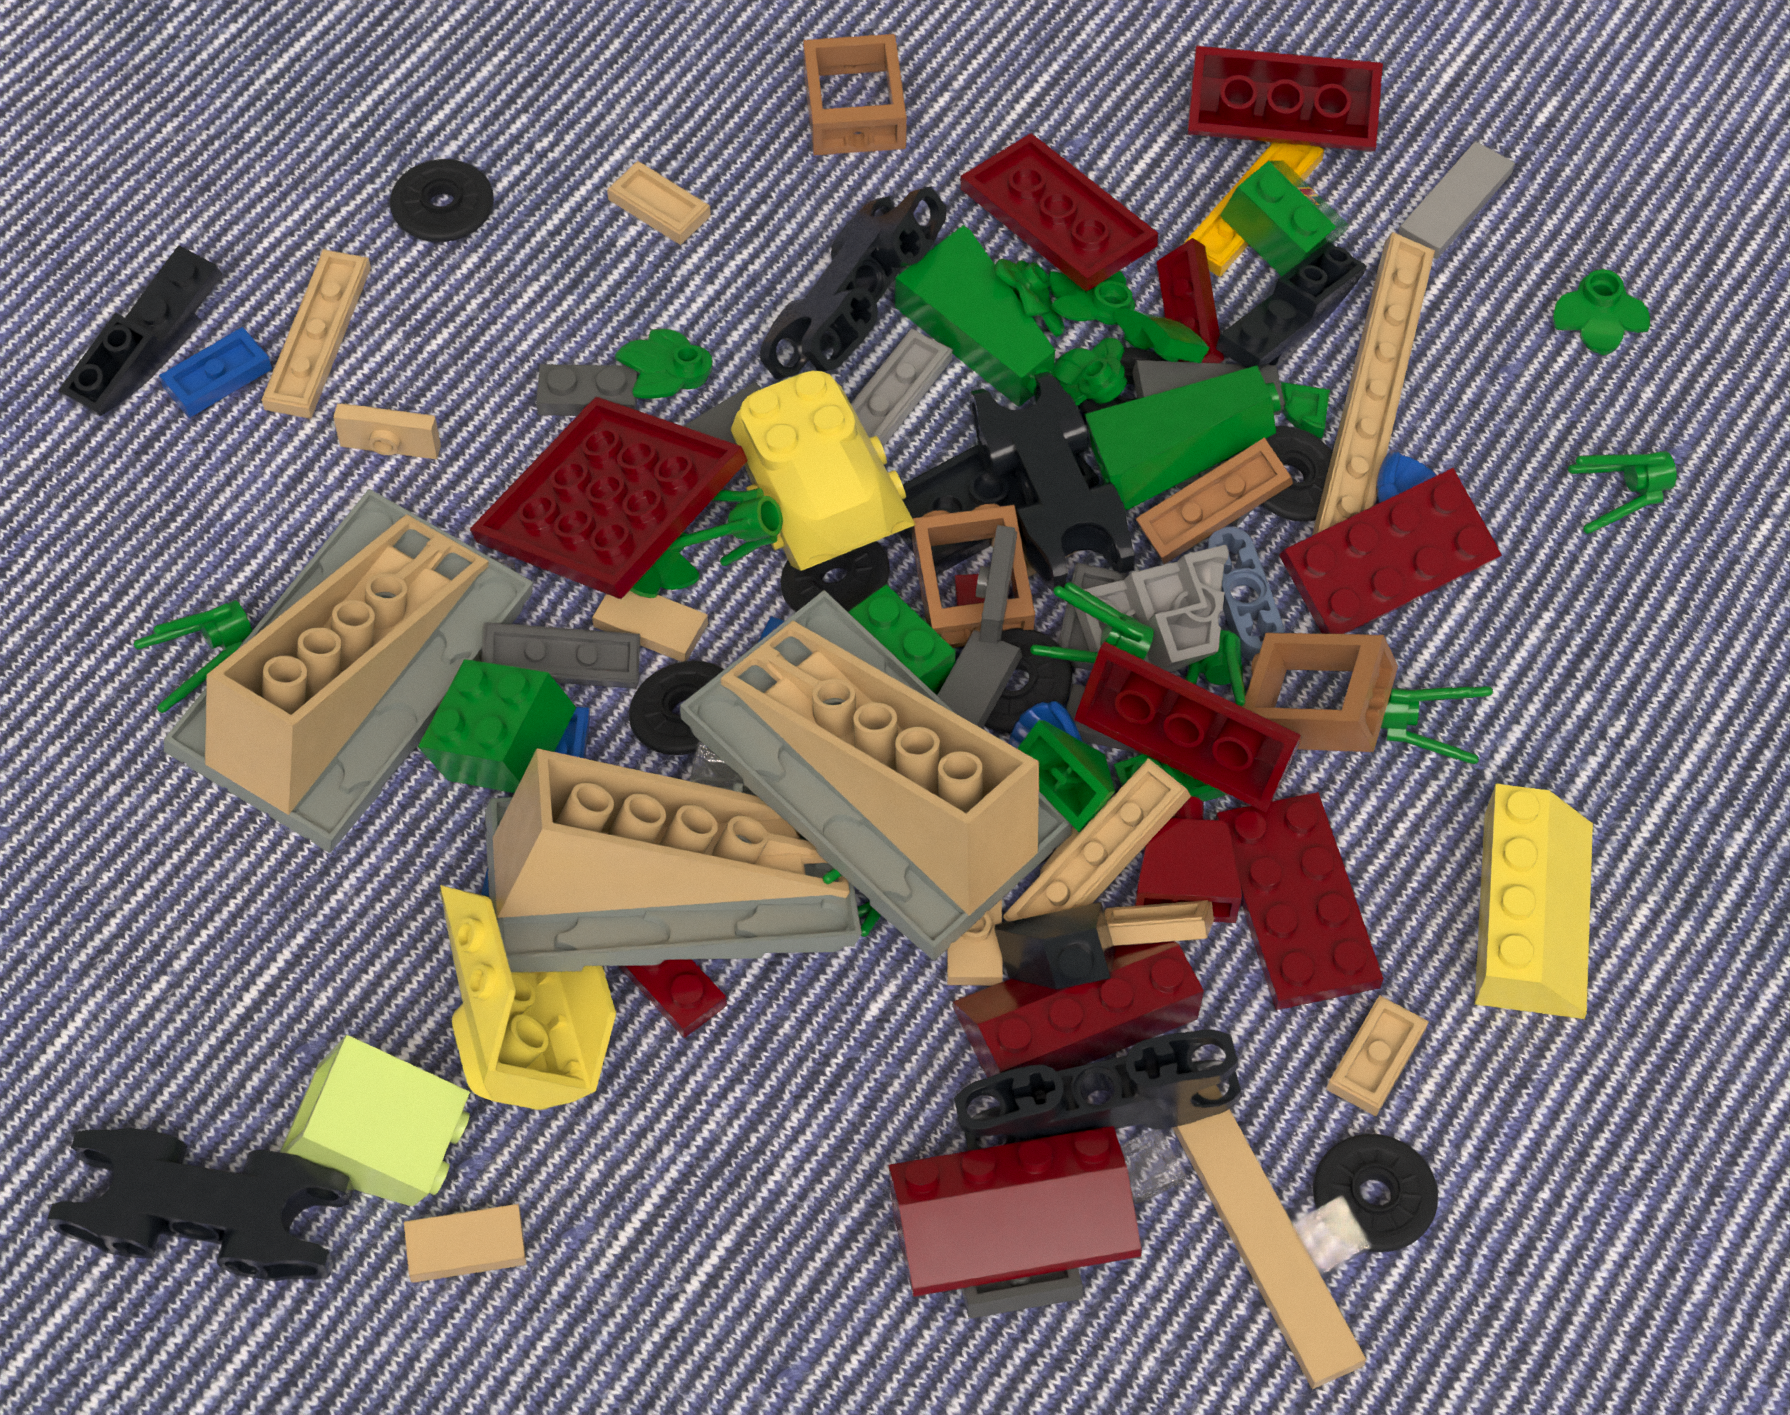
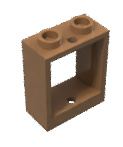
M895 34L803 40L804 78L813 155L906 149L907 117ZM886 71L890 105L823 109L819 76Z
M985 504L976 507L972 511L957 513L933 511L925 514L923 517L913 518L916 525L912 526V545L926 623L952 648L964 647L974 630L980 632L984 603L942 608L931 546L995 538L997 525L1014 527L1015 531H1017L1011 575L1015 599H1007L1002 631L1015 628L1034 630L1035 610L1014 505L1000 507L996 504Z
M1266 633L1260 653L1255 654L1251 667L1252 678L1245 695L1246 702L1241 707L1300 734L1302 740L1298 749L1374 752L1398 664L1384 635ZM1286 671H1353L1342 710L1275 708Z

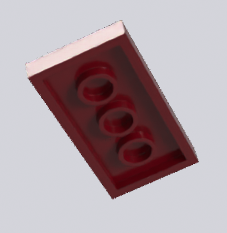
M1032 133L960 176V190L1086 292L1158 246V232Z
M1454 468L1284 549L1279 554L1322 634H1349L1496 561L1502 556Z
M1319 792L1272 801L1266 812L1254 806L1217 812L1215 820H1222L1229 825L1242 890L1241 906L1275 1009L1281 1010L1380 989L1384 978Z

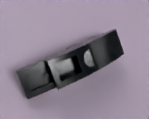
M1327 242L1280 277L1270 297L1220 334L1215 349L1245 368L1257 365L1259 370H1261L1267 364L1278 367L1301 347L1335 311L1363 276L1367 265L1351 256L1347 250Z
M178 245L126 317L115 312L59 388V393L98 416H102L133 395L166 364L200 324L201 321L195 312L223 275L218 266Z

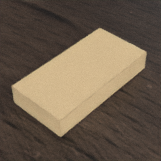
M639 161L634 163L607 189L608 200L679 245L687 240L711 217L710 205Z
M631 591L622 599L606 594L592 617L595 628L608 632L640 634V646L680 662L688 660L708 625V614L657 595L655 598H646L636 595Z
M1208 900L1113 907L1104 910L1114 946L1207 939L1214 921L1212 902H1208Z
M519 1204L404 1222L408 1271L411 1283L527 1265Z

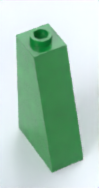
M962 225L926 253L919 263L911 265L895 277V308L934 340L952 349L954 356L1016 406H1022L1031 397L1035 396L1033 391L1036 386L1035 374L1048 371L1055 376L1053 370L1056 350L1032 316L1026 315L1022 302L1010 285L996 275L995 264L971 230L965 225Z
M1256 365L1085 414L1091 450L1104 484L1109 482L1114 484L1125 506V511L1247 449L1263 438L1266 439L1276 434L1274 413L1281 411V405L1274 383L1266 384Z

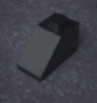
M1101 902L995 925L994 930L1008 978L1057 990L1111 978L1115 949Z

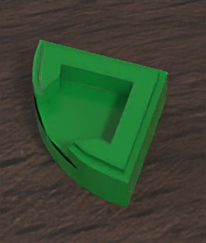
M1281 382L1285 403L1282 412L1287 420L1294 427L1305 430L1322 439L1330 389Z

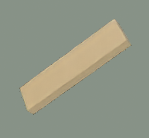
M322 250L262 397L264 410L312 419L371 270L369 258Z
M1148 758L1002 917L1006 922L1092 904L1191 797L1188 790Z

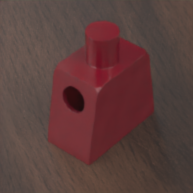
M1191 796L1146 845L1134 906L1208 900V902H1212L1213 922L1236 923L1242 899V890L1229 825L1222 820H1204V802L1200 798Z

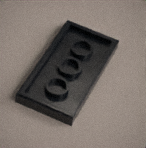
M978 444L902 484L906 494V498L902 500L912 519L923 517L925 514L933 511H947L949 513L972 511L976 507L985 504H996L1000 507L1014 505L1015 508L1028 505L1013 471L994 477L988 475L978 454ZM1079 453L1073 455L1088 487L1098 486V475ZM912 527L897 532L914 553ZM992 538L931 546L936 575L990 547Z

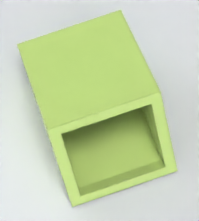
M346 1035L317 1065L280 1152L298 1155L311 1163L332 1169L349 1177L354 1190L413 1207L429 1193L436 1195L446 1178L449 1163L442 1160L449 1143L456 1144L467 1126L470 1113L463 1109L470 1091Z

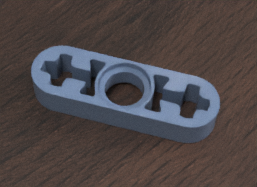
M1224 527L1215 531L1210 536L1207 549L1227 545L1232 554H1238L1236 570L1231 571L1232 562L1230 556H1228V560L1224 564L1221 592H1225L1223 612L1230 631L1240 638L1242 656L1247 660L1253 661L1255 654L1260 653L1263 642H1260L1257 636H1251L1253 628L1252 619L1258 617L1257 626L1260 634L1264 637L1266 633H1284V626L1251 537L1239 528ZM1237 586H1249L1257 592L1259 597L1253 602L1243 603L1233 598L1230 591Z

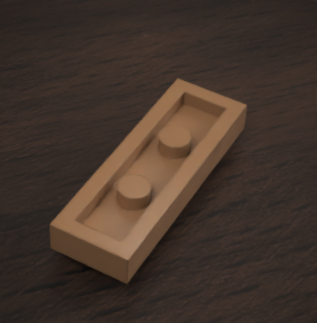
M1263 438L1135 519L1163 564H1166L1211 536L1215 531L1224 528L1293 484L1292 477L1269 443Z

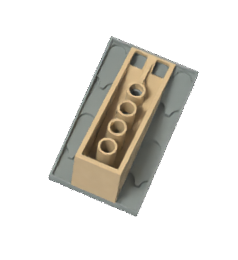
M368 489L241 646L207 674V687L164 738V752L181 763H186V766L222 788H227L230 793L261 812L268 813L271 818L302 837L309 838L312 843L331 853L381 794L382 786L422 740L425 730L431 723L463 660L481 662L482 628L484 622L512 624L522 612L525 602L532 595L533 581L373 490Z
M824 590L680 705L681 719L690 726L693 735L743 778L746 787L812 843L820 857L870 899V906L933 961L945 952L952 942L954 943L983 917L987 910L989 911L1008 894L1021 879H1024L1053 852L1054 848H1058L1071 836L1072 825L1039 792V761L957 715Z
M537 748L514 796L492 798L485 809L489 899H491L511 972L582 971L584 966L657 965L664 960L756 959L762 958L764 953L840 951L843 947H854L862 935L854 885L844 877L838 878L831 884H825L823 876L834 868L819 856L816 847L746 787L744 782L704 785Z

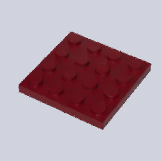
M596 396L474 523L470 531L478 544L622 599L748 460L742 446Z

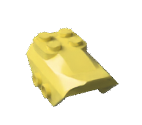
M823 371L804 372L760 389L747 396L742 402L740 410L736 413L731 432L736 445L742 446L748 460L744 466L752 485L747 486L746 491L761 488L764 496L772 497L779 505L783 519L782 529L777 535V542L772 543L771 546L774 551L783 548L792 567L800 571L916 525L902 500L906 498V494L895 470L887 472L884 464H887V458L880 440L877 436L868 437L844 390L830 374Z
M440 885V896L463 1004L455 1010L452 1016V1027L464 1074L470 1089L476 1095L494 1102L536 1110H547L553 1106L571 1103L595 1092L616 1016L603 966H584L582 971L511 972L491 899L487 896Z

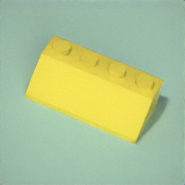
M1495 784L1484 815L1474 1004L1585 1019L1587 1015L1593 823L1550 790Z

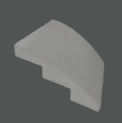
M1227 545L1185 554L1177 562L1132 572L1124 580L1084 590L1119 612L1154 629V636L1144 660L1168 672H1173L1218 652L1221 630L1218 617L1223 609L1225 592H1221L1224 564L1228 560L1229 550ZM1075 607L1089 650L1091 652H1099L1101 647L1100 640L1106 624Z

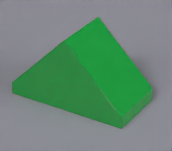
M1038 720L1017 748L1039 761V792L1045 796L1078 832H1081L1096 816L1115 792L1105 754L1045 720Z

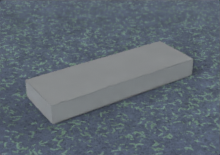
M1475 141L1400 225L1398 234L1435 250L1433 258L1438 259L1511 176L1515 163Z
M911 328L851 403L869 438L877 436L882 447H884L952 361V349Z

